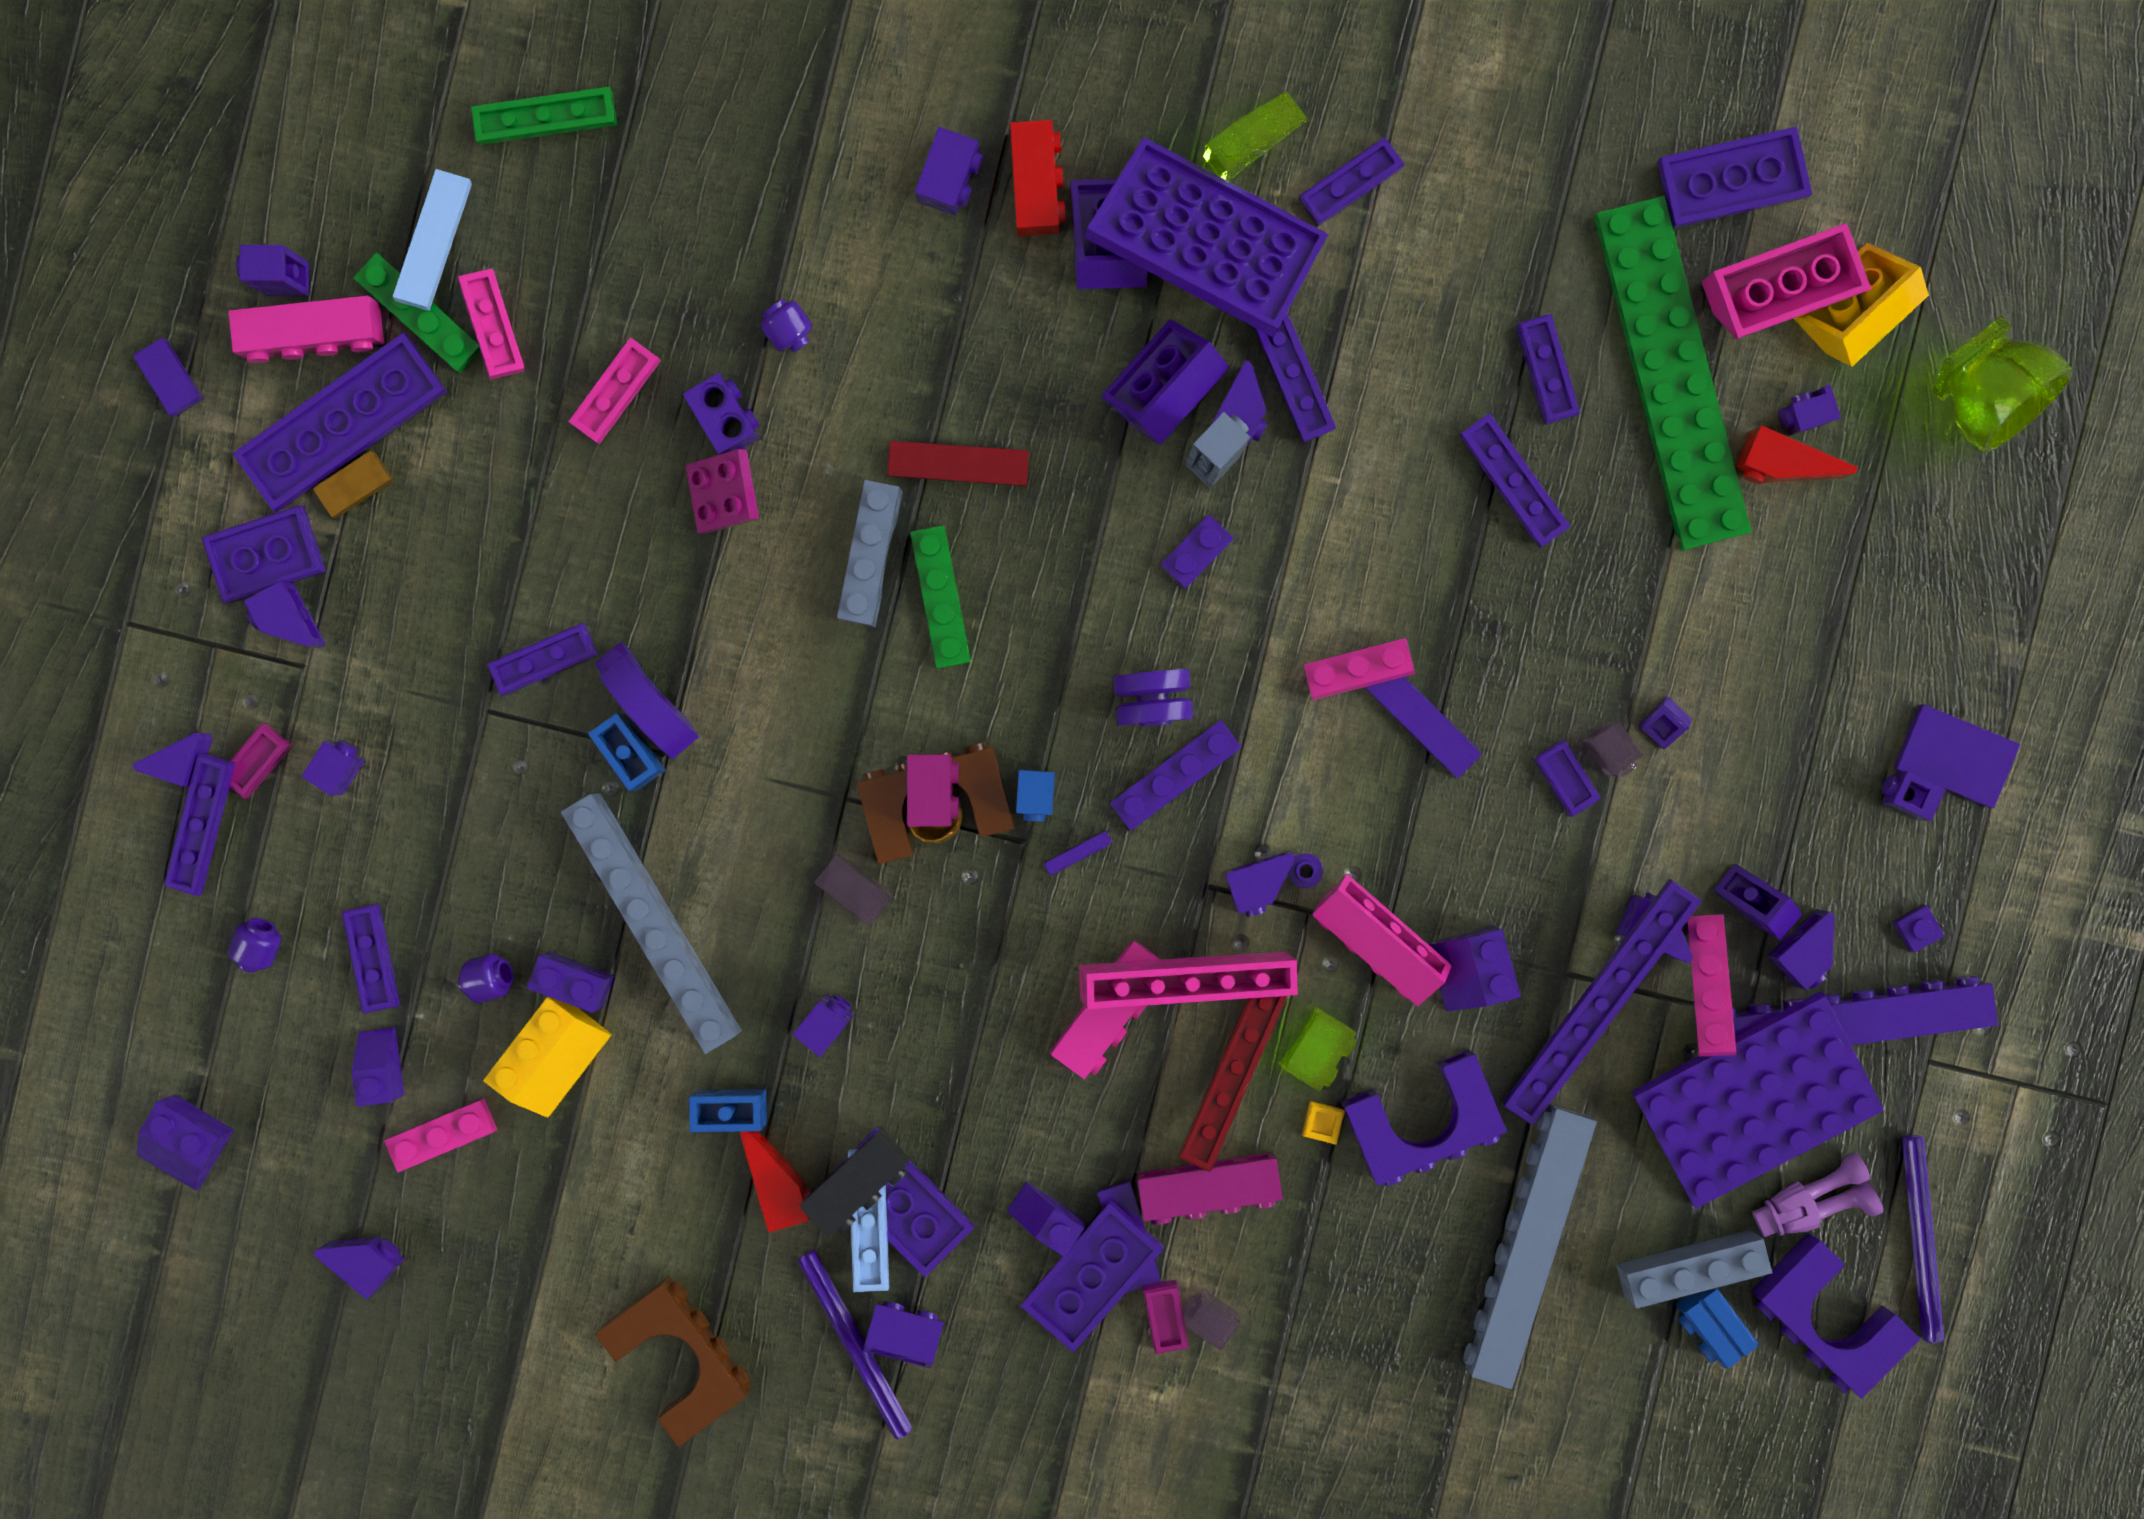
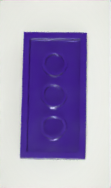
M1797 126L1664 156L1657 161L1673 229L1802 200L1812 195Z
M876 1127L855 1149L860 1148L879 1128ZM848 1156L833 1171H835L846 1159H848ZM909 1160L908 1164L904 1167L908 1173L894 1186H891L889 1182L886 1184L888 1241L926 1277L974 1229L975 1225Z
M1110 1200L1077 1238L1066 1257L1062 1256L1020 1306L1074 1352L1163 1251L1164 1246Z

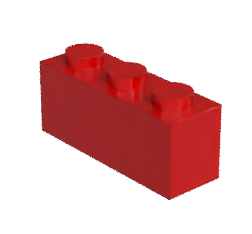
M1052 120L1010 122L1017 235L1020 237L1059 234V223H1066L1064 201H1057V188H1063L1062 166L1055 167L1054 153H1061L1060 131L1053 132Z

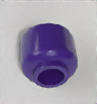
M782 298L761 314L764 319L760 323V328L777 351H784L790 348L794 353L810 341L806 335L812 329V322L796 301L786 302Z
M260 918L249 919L236 927L228 948L229 957L237 964L240 970L253 973L269 968L276 959L282 940L281 935L276 930V926L270 921Z
M487 954L470 959L461 968L458 978L459 989L468 999L475 1003H484L501 998L508 993L514 981L513 969L507 960L497 954Z

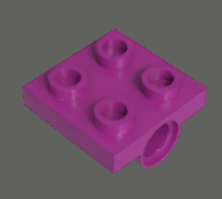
M737 449L685 465L698 534H707L759 519L747 450Z

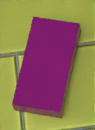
M261 723L230 760L236 763L230 788L243 799H248L293 745L267 723Z
M1177 1279L1142 1286L1155 1354L1189 1348Z

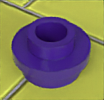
M1302 853L1295 856V861L1288 875L1296 886L1311 888L1321 880L1323 866L1314 855ZM1308 864L1312 868V873L1309 877L1305 878L1300 875V868Z

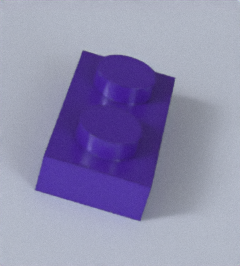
M1208 515L1160 566L1186 589L1234 538L1213 517Z

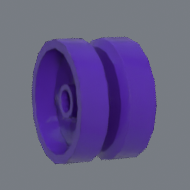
M1189 669L1141 672L1112 677L1114 695L1118 697L1136 696L1137 701L1120 704L1115 708L1117 726L1139 724V727L1169 725L1172 724L1171 721L1194 719L1193 705L1190 699H1170L1169 693L1186 691L1191 687Z

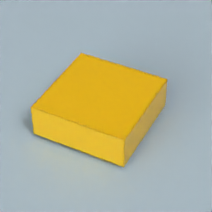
M1310 1101L1302 1136L1337 1145L1345 1110Z

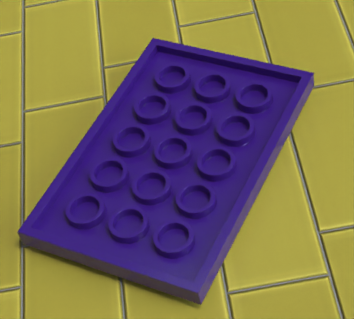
M1143 137L1087 227L1084 238L1274 337L1328 234Z
M1821 991L1735 1036L1736 1055L1697 1056L1631 1091L1695 1209L1884 1111L1826 995Z

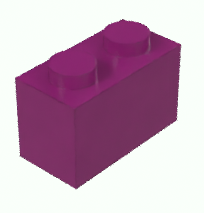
M907 755V826H952V819L959 818V798L952 797V783L959 782L958 762H952V755Z

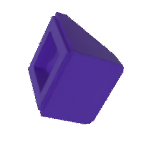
M1666 696L1639 724V727L1664 750L1690 728L1692 720L1675 702Z

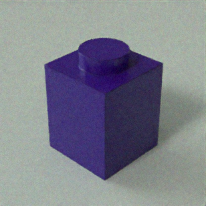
M339 739L338 742L324 741L301 777L330 796L343 795L365 760L356 755L358 751L356 747L344 740Z

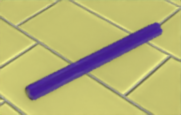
M1907 1135L1903 1137L1902 1144L1922 1339L1927 1343H1940L1944 1340L1925 1142L1924 1138L1919 1135Z
M811 1250L804 1253L798 1259L802 1271L895 1439L903 1438L911 1432V1425L873 1355L870 1352L864 1351L865 1341L816 1251Z

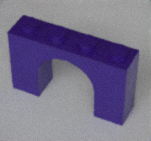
M1468 1049L1437 1062L1451 1097L1452 1114L1446 1128L1431 1140L1412 1142L1396 1135L1391 1128L1379 1096L1373 1089L1341 1101L1370 1175L1376 1185L1382 1183L1384 1186L1394 1185L1403 1179L1402 1175L1414 1170L1416 1173L1428 1171L1435 1167L1434 1162L1445 1157L1448 1160L1462 1157L1468 1153L1467 1148L1480 1144L1482 1147L1491 1145L1500 1140L1499 1135L1507 1132L1477 1057L1472 1051Z
M1807 1233L1772 1268V1273L1767 1274L1750 1292L1759 1300L1755 1306L1770 1321L1776 1317L1784 1325L1780 1331L1792 1343L1797 1345L1801 1341L1809 1349L1805 1356L1820 1370L1826 1366L1833 1373L1829 1379L1843 1393L1847 1394L1851 1390L1862 1399L1906 1355L1920 1338L1896 1314L1884 1306H1881L1855 1333L1846 1338L1827 1340L1818 1337L1811 1322L1813 1301L1821 1289L1845 1264L1821 1240Z

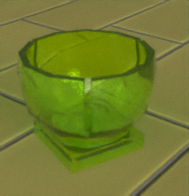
M2002 316L1944 360L1933 392L1942 401L1949 395H1952L1956 425L1970 443L1985 453L1997 449L2015 437L2040 416L2058 397L2057 394L2062 393L2072 379L2073 369L2062 355L2043 343L2010 339L2008 333L2012 325Z

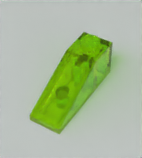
M1287 91L1237 120L1209 141L1205 146L1203 157L1219 177L1229 181L1306 122L1307 117Z

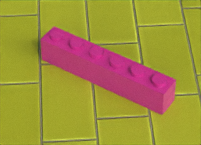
M1284 951L1079 965L1080 1000L1087 1009L1298 995L1297 960Z

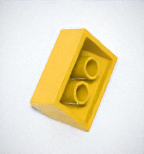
M1866 243L1858 251L1871 290L1793 318L1827 355L1851 367L1929 296L1920 266L1869 243Z
M547 997L483 1081L511 1103L548 1118L606 1044L612 1033L578 1007Z

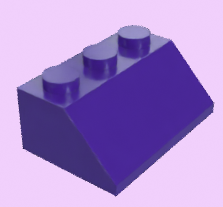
M1169 319L1101 397L1141 434L1161 445L1230 367L1210 341Z

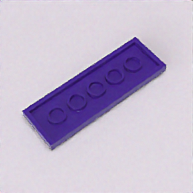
M402 333L232 454L273 511L279 512L448 391L409 336Z

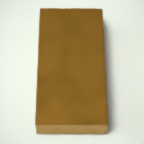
M369 451L315 486L313 490L330 516L336 519L392 483L393 479L374 451Z

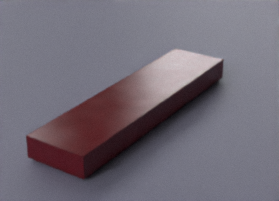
M890 441L888 477L1027 487L1029 450Z

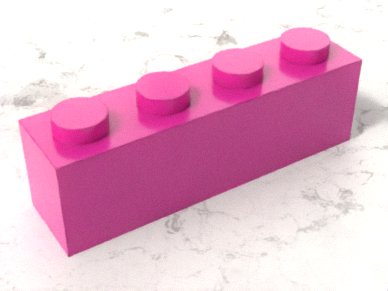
M370 296L228 311L233 353L247 359L249 363H265L269 361V357L281 356L283 359L289 360L301 359L304 357L303 353L316 352L320 356H332L338 354V349L351 348L353 352L372 351L375 345H384L380 303Z
M1348 874L1343 876L1320 899L1312 913L1323 928L1334 933L1344 942L1348 950L1358 954L1370 965L1377 975L1383 976L1397 989L1402 997L1409 999L1417 1007L1445 983L1452 965Z
M1132 939L1116 962L1161 959ZM1083 1005L1051 1049V1055L1084 1080L1089 1073L1095 1076L1106 1061V1058L1102 1055L1110 1044L1116 1047L1127 1032L1123 1028L1131 1016L1137 1019L1146 1005L1087 1009Z

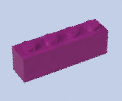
M1273 1152L1216 1160L1211 1172L1191 1164L1136 1173L1144 1222L1151 1221L1153 1225L1166 1224L1172 1221V1217L1185 1215L1186 1219H1199L1205 1217L1206 1212L1220 1210L1221 1214L1236 1213L1241 1211V1206L1254 1205L1257 1209L1275 1206V1201L1283 1200L1277 1159Z

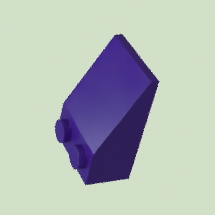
M1118 178L1070 180L1077 290L1146 287L1147 270L1084 238L1087 227Z

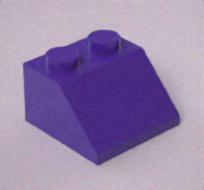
M1490 926L1428 944L1452 965L1445 983L1439 988L1445 1011L1486 1007L1521 997L1501 928Z
M172 1095L155 1103L139 1130L137 1156L197 1191L200 1189L234 1129L177 1095Z

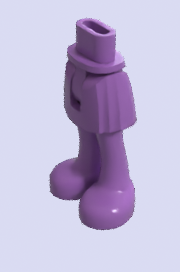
M1855 1152L1846 1155L1837 1170L1815 1182L1804 1186L1799 1181L1789 1184L1774 1195L1770 1201L1766 1200L1764 1202L1765 1207L1752 1211V1215L1760 1234L1764 1238L1774 1233L1782 1236L1784 1233H1798L1816 1229L1820 1226L1821 1220L1849 1208H1860L1869 1216H1877L1883 1213V1206L1875 1190L1866 1182L1870 1180L1868 1169L1859 1154ZM1855 1184L1838 1195L1816 1203L1814 1199L1836 1188Z

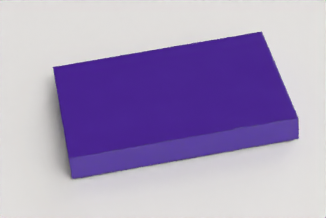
M302 505L201 537L223 604H230L252 597L280 581L295 583L326 572L306 508Z
M1921 704L1918 706L1893 769L1911 772L1945 788L1948 792L1987 808H1995L2020 744Z

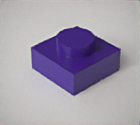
M1922 904L1892 921L1909 952L1915 953L1945 936L1928 905Z

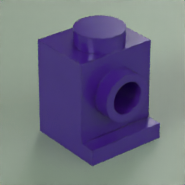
M1831 385L1824 386L1814 392L1810 391L1790 399L1792 405L1778 411L1780 424L1784 429H1787L1789 436L1829 424L1841 418Z
M1897 771L1895 776L1889 775L1883 783L1881 792L1885 794V798L1882 803L1904 812L1916 820L1932 821L1946 789L1911 772ZM1908 789L1909 797L1907 800H1903L1904 795Z

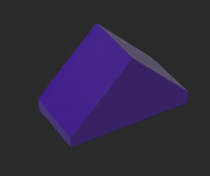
M194 733L132 765L135 771L179 786H189L197 753L208 754L213 739L210 733Z

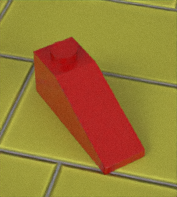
M1759 426L1749 432L1735 464V469L1743 473L1742 477L1755 484H1762L1763 482L1842 479L1856 474L1858 467L1764 426Z
M739 1131L768 1233L808 1222L810 1220L809 1216L799 1205L812 1192V1189H806L804 1180L759 1131Z

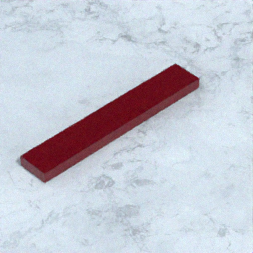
M1288 996L1247 998L1177 1156L1178 1158L1211 1172Z

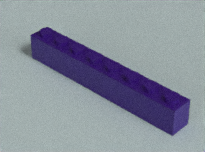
M1978 976L1956 977V983L1944 984L1942 980L1921 982V988L1909 989V985H1892L1886 987L1887 992L1876 994L1873 989L1852 991V997L1840 998L1839 994H1825L1851 1045L1998 1026L1993 984L1979 981ZM1787 999L1783 1001V1006L1771 1007L1770 1003H1756L1748 1005V1011L1736 1012V1008H1732L1735 1036L1805 999Z

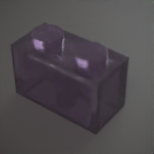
M841 853L833 857L814 882L869 926L875 922L895 896Z

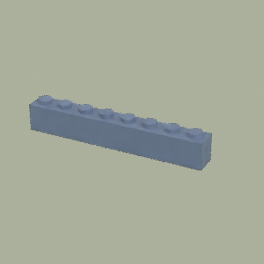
M601 793L590 794L561 811V814L704 1054L738 1035L742 1031Z
M1550 1103L1547 1110H1544L1538 1119L1537 1130L1540 1132L1536 1144H1531L1528 1150L1526 1161L1529 1167L1526 1176L1521 1177L1517 1185L1516 1197H1519L1515 1211L1511 1210L1506 1220L1505 1228L1508 1231L1504 1244L1500 1243L1497 1248L1495 1263L1498 1265L1494 1277L1490 1276L1485 1286L1484 1295L1487 1297L1484 1309H1480L1476 1314L1474 1321L1476 1334L1473 1343H1468L1464 1352L1463 1361L1466 1364L1465 1367L1474 1378L1508 1389L1513 1388L1597 1121L1588 1115Z

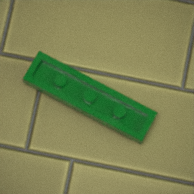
M610 87L471 106L475 138L479 145L617 125L613 92Z
M376 252L355 275L354 279L461 374L481 352L478 342L433 302L430 311L396 302L393 299V294L400 272Z
M945 526L912 531L910 534L936 668L941 669L971 663Z

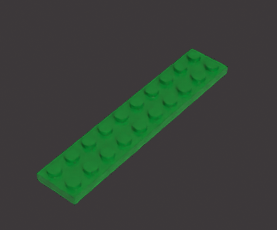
M1665 195L1599 212L1594 216L1680 551L1752 533Z

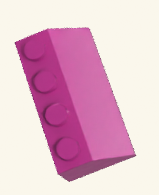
M1847 223L1719 269L1701 281L1713 314L1735 339L1871 290Z

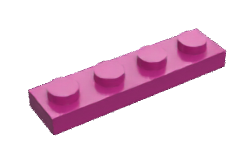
M1724 914L1690 916L1687 923L1690 952L1693 957L1691 969L1699 1056L1736 1055Z

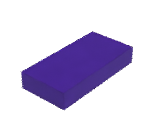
M161 338L133 355L170 416L175 417L204 399L167 339Z
M1560 740L1533 757V760L1569 817H1573L1602 799L1565 740Z
M1106 830L1045 861L1044 865L1049 874L1053 875L1105 848L1112 841Z

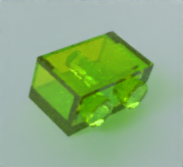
M1317 1006L1280 1065L1285 1071L1320 1092L1323 1086L1329 1087L1338 1073V1069L1335 1067L1341 1057L1347 1058L1354 1049L1357 1042L1354 1036L1357 1032Z

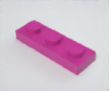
M493 268L458 276V283L489 379L492 380L524 372L523 361Z
M630 337L568 422L600 444L661 360Z
M1406 638L1304 664L1313 700L1415 674Z
M483 1098L384 1140L398 1173L497 1131V1127Z

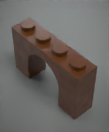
M985 742L965 747L966 754L952 756V762H958L959 782L957 784L965 790L971 801L980 838L1014 829L1015 825L994 747L986 748ZM949 751L937 755H952V752ZM907 763L897 765L899 772L885 775L884 769L865 773V781L857 783L878 864L915 854L905 818Z
M668 1276L604 1323L595 1333V1336L615 1363L647 1339L658 1335L678 1337L692 1347L700 1365L698 1382L666 1406L658 1417V1421L679 1447L746 1398L751 1385L749 1384L750 1377L741 1365L736 1366L728 1356L730 1351L726 1343L720 1337L715 1338L709 1330V1322L703 1312L699 1309L694 1310L687 1300L688 1293L683 1285L678 1281L674 1282Z

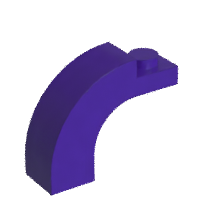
M620 642L595 663L601 673L600 679L615 700L637 726L671 759H674L699 738L687 717L652 683L624 643Z

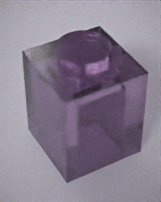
M1619 721L1607 723L1582 741L1606 776H1616L1618 774L1619 777L1627 775L1638 766L1635 761L1643 756Z
M1204 1289L1198 1297L1195 1295L1191 1297L1183 1311L1186 1314L1184 1317L1186 1328L1220 1351L1241 1322L1238 1312Z

